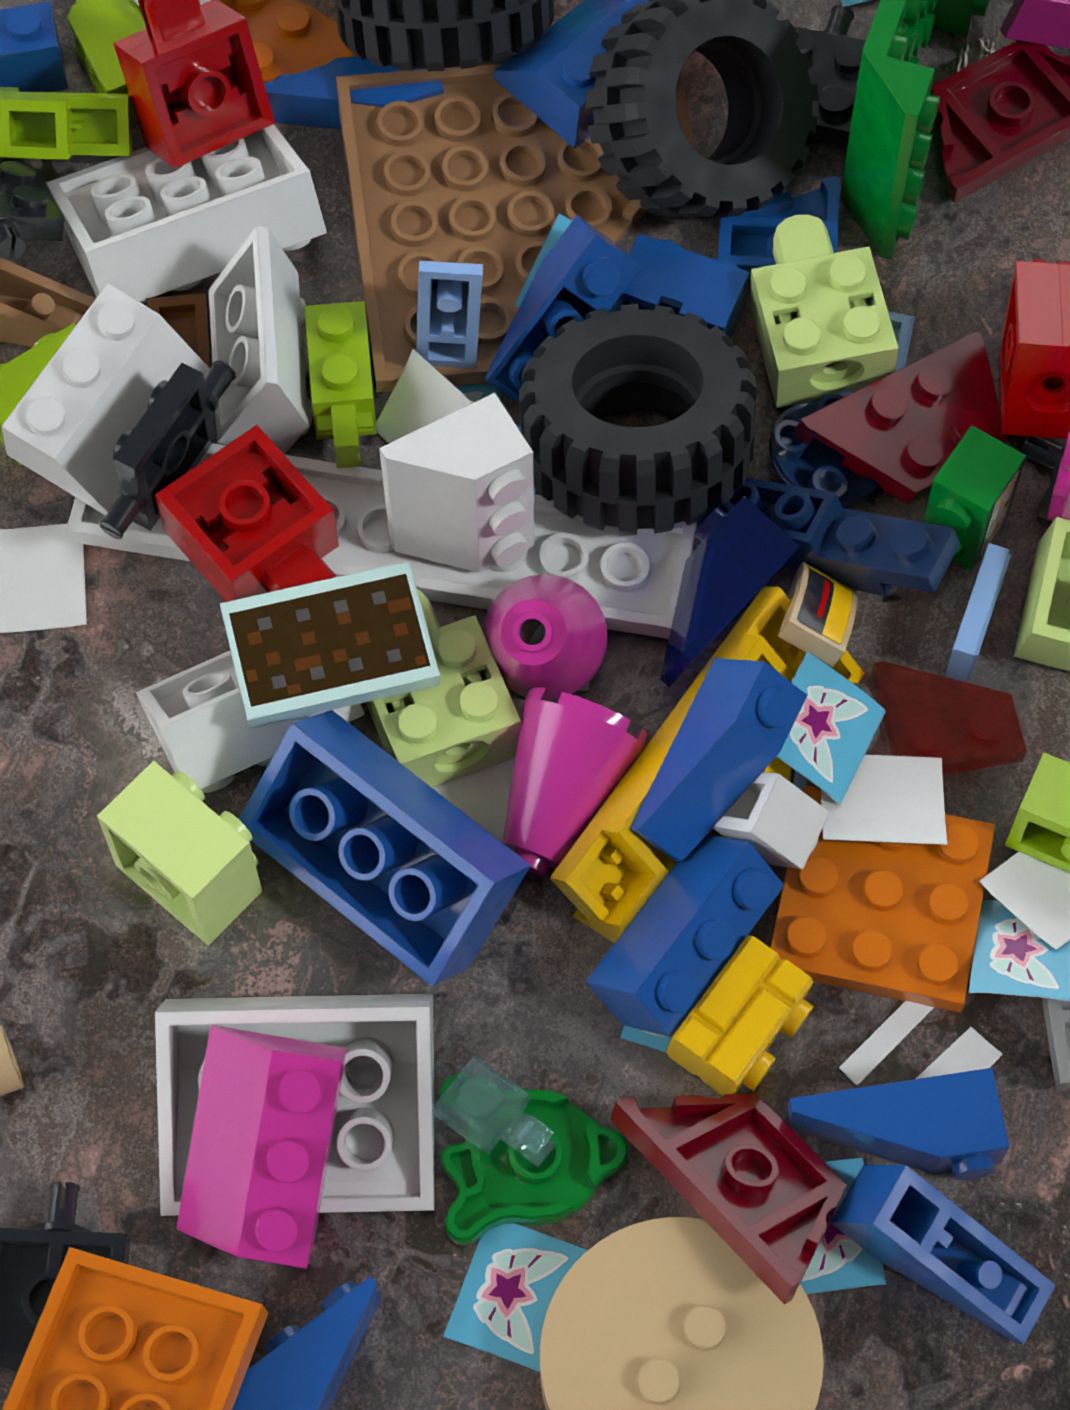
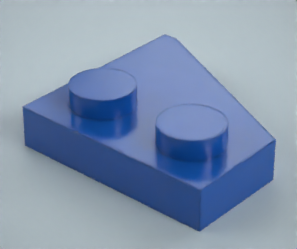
M831 176L822 179L820 189L792 198L789 191L773 196L768 205L757 211H745L740 216L720 218L718 258L728 260L738 268L749 271V279H751V269L776 264L773 255V238L776 228L786 218L794 215H811L820 218L828 230L833 251L837 253L840 177Z

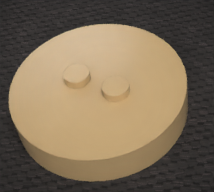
M665 1217L651 1219L620 1229L599 1241L587 1250L563 1277L549 1304L542 1327L540 1382L546 1410H815L822 1386L824 1361L820 1328L814 1309L801 1284L793 1300L784 1305L704 1219Z

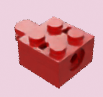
M138 0L146 29L116 41L113 45L146 148L175 169L275 124L248 24L244 16L219 0H211L200 5L199 0Z
M1033 259L1032 262L1016 261L999 348L1001 434L1067 439L1070 431V261L1057 260L1056 263H1047L1046 259Z
M258 425L252 427L155 494L164 531L226 602L336 577V574L321 559L339 546L334 509Z

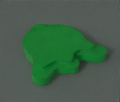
M458 1074L448 1077L440 1087L439 1099L443 1110L469 1134L465 1142L445 1147L440 1155L441 1168L458 1192L456 1200L445 1216L444 1225L447 1236L457 1245L466 1246L472 1244L488 1230L504 1224L515 1223L533 1227L556 1224L565 1220L584 1207L605 1180L619 1174L626 1164L628 1148L623 1136L617 1131L602 1127L592 1117L588 1118L581 1109L568 1101V1096L552 1090L524 1089L505 1094L495 1093L479 1086L466 1076Z

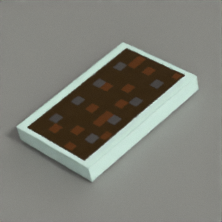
M410 561L220 603L249 729L440 685V674Z

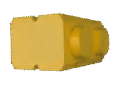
M747 935L675 1032L666 1053L669 1058L691 1074L699 1076L701 1081L722 1096L725 1094H736L742 1084L754 1091L776 1060L773 1055L767 1052L768 1048L780 1032L792 1039L812 1011L814 1006L804 999L814 981L811 976L787 959L780 958L777 952L756 937Z

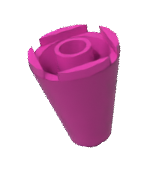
M541 574L528 576L506 587L489 607L482 628L506 687L523 697L527 696L529 689L535 687L546 688L541 700L559 699L562 692L573 694L592 680L603 663L607 648L605 618L594 597L576 582L557 575ZM536 621L542 622L545 627L544 639L536 645H528L527 633L530 626Z
M535 687L529 689L523 705L502 843L531 865L527 872L546 876L549 867L554 869L558 867L642 753L648 740V733L641 729L634 736L630 735L626 731L631 720L604 706L572 694L562 692L558 703L541 700L546 688Z

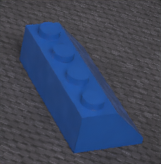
M648 0L582 1L554 23L538 43L532 42L528 50L515 54L494 70L493 78L574 149L590 137L588 126L594 125L593 109H586V90L594 89L596 78L589 76L594 56L605 54L606 49L601 46L602 39L611 26L622 24V14L635 5L647 3Z

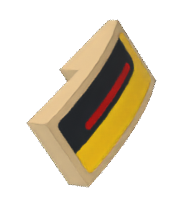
M802 562L796 571L787 595L791 602L778 637L805 652H809L833 667L845 653L851 635L858 604L857 592Z

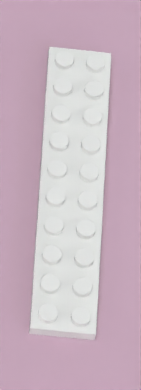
M213 443L198 465L226 445ZM285 455L334 509L339 546L321 559L336 574V577L410 561L416 588L429 600L488 610L494 599L512 583L533 575H557L576 582L594 597L603 612L607 629L676 640L697 522L689 526L684 521L675 523L672 531L654 534L653 528L637 529V535L620 534L618 528L612 526H605L602 531L585 525L583 517L579 515L571 519L554 507L553 500L547 501L541 495L534 494V546L529 548L522 558L510 565H495L479 573L395 552L389 540L382 470L359 466L337 468L334 462ZM75 497L66 528L70 542L190 561L164 531L161 517L151 531L132 522L123 534V538L116 539L100 528L99 522L105 515Z

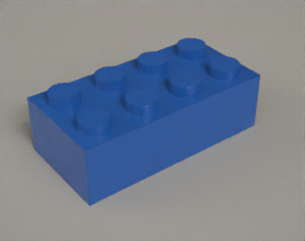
M333 710L291 723L239 818L250 831L253 837L252 842L432 987L471 966L531 866Z

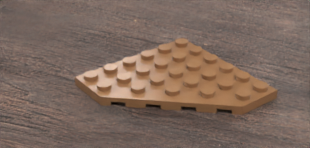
M503 63L477 65V67L466 69L451 67L445 68V71L428 72V69L336 76L341 131L376 393L393 392L412 349L416 351L419 261L483 264L476 369L433 367L454 386L489 383L485 380V376L519 309L514 304L558 215L561 214L572 221L578 215L618 244L646 212V210L642 209L640 200H629L617 189L616 183L620 180L618 175H606L598 161V157L603 155L599 143L592 144L589 137L574 149L493 78L494 70ZM680 72L676 87L677 116L683 133L695 148L683 78ZM438 80L441 81L444 87V94L412 103L394 101L388 103L383 108L351 103L350 90Z

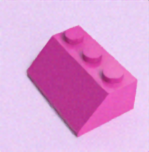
M211 1025L176 1230L236 1257L307 1269L314 1247L347 1048Z

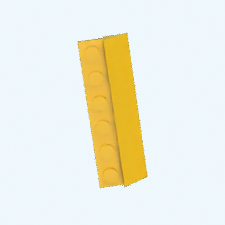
M764 586L550 876L551 881L576 906L577 910L573 917L613 943L618 940L677 863V861H673L631 831L630 827L714 658L764 661L792 682L806 654L805 651L778 637L791 602L780 587ZM845 650V653L837 663L831 667L854 685H857L865 674L847 650ZM713 828L707 833L708 835L724 837Z

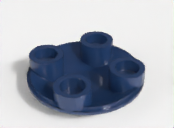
M827 394L820 400L794 405L778 418L772 428L769 439L771 462L783 483L836 493L843 507L859 504L872 496L880 486L877 481L868 477H861L841 465L846 456L813 437L808 445L794 433L802 418L844 398V396Z

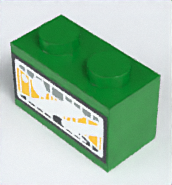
M972 425L933 479L923 519L924 523L954 528L960 545L951 563L957 562L969 570H972L976 563H978L986 551L988 543L993 541L1008 518L1027 456Z

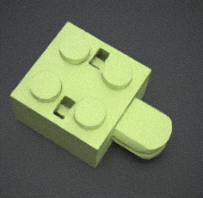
M794 215L786 218L777 226L773 238V255L776 264L751 269L750 310L776 408L820 400L824 395L838 394L845 389H852V394L896 371L899 349L870 247L834 253L828 230L820 218L811 215Z
M417 590L440 674V685L365 703L385 752L430 787H434L516 757L521 720L476 615L441 627L429 599L420 590Z

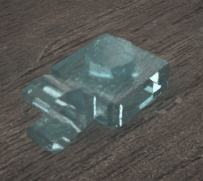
M475 1055L433 1106L434 1115L486 1154H489L501 1139L528 1161L539 1167L555 1146V1143L550 1140L554 1135L550 1128L533 1116L521 1113L529 1104L528 1093Z

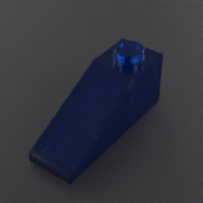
M745 496L728 513H725L718 506L693 533L701 543L685 561L660 680L669 688L800 547Z

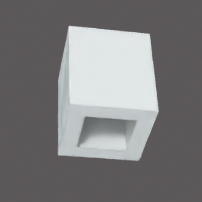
M762 772L716 823L713 829L725 838L750 842L767 864L803 870L809 855L817 845L818 836L830 812L780 774Z

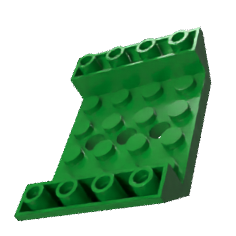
M880 0L862 50L840 196L878 255L882 258L892 259L898 238L910 239L919 208L916 204L926 172L923 169L933 137L930 132L940 102V97L930 94L935 69L919 65L920 58L913 56H918L921 48H927L933 28L967 37L974 15L985 17L990 0Z

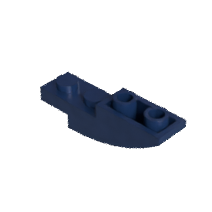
M748 477L742 486L736 491L733 490V497L716 511L711 509L704 522L708 530L792 570L797 571L802 562H805L851 589L887 597L893 585L935 593L960 545L956 532L951 527L845 509L837 494L833 492Z

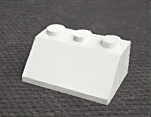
M257 225L208 289L212 365L216 360L222 361L236 372V379L231 382L218 401L219 405L215 410L216 441L219 444L228 445L252 427L258 425L285 455L298 438L307 433L313 417L312 402L307 399L305 377L309 367L308 350L303 348L302 325L305 319L304 306L306 304L304 299L300 298L297 270L269 228Z
M107 283L2 425L6 453L11 458L106 515L118 499V492L121 489L112 459L115 445L121 434L128 428H135L147 411L148 402L155 387L163 380L169 381L181 363L202 372L204 377L210 368L160 314Z
M496 393L486 396L379 448L389 540L395 552L480 573L495 565H510L522 558L528 549L534 546L533 451Z
M230 650L136 692L140 704L174 772L179 770L186 774L203 793L213 792L227 786L233 781L234 774L256 764L268 766L291 723L320 714L316 713L249 729ZM361 704L333 710L348 723L365 715Z

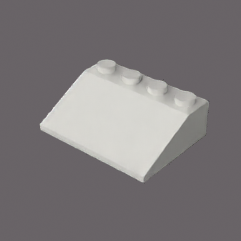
M274 124L175 169L144 147L133 151L130 156H119L46 182L65 219L64 228L96 297H98L107 283L142 304L147 301V298H152L171 290L184 291L197 286L202 279L222 272L257 225L269 228L284 251L302 248L312 238L327 233L310 170Z
M433 994L165 999L155 1011L161 1216L179 1215L211 1025L347 1048L319 1213L434 1210Z

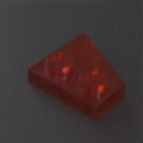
M886 661L874 662L872 677L879 704L886 710L883 720L892 756L942 758V775L1024 761L1027 749L1011 694Z

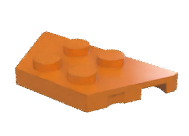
M219 0L246 18L264 83L270 82L284 74H296L326 65L336 58L355 56L341 40L337 22L301 0Z

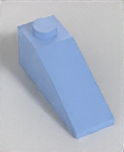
M419 261L416 352L432 366L476 369L483 264Z

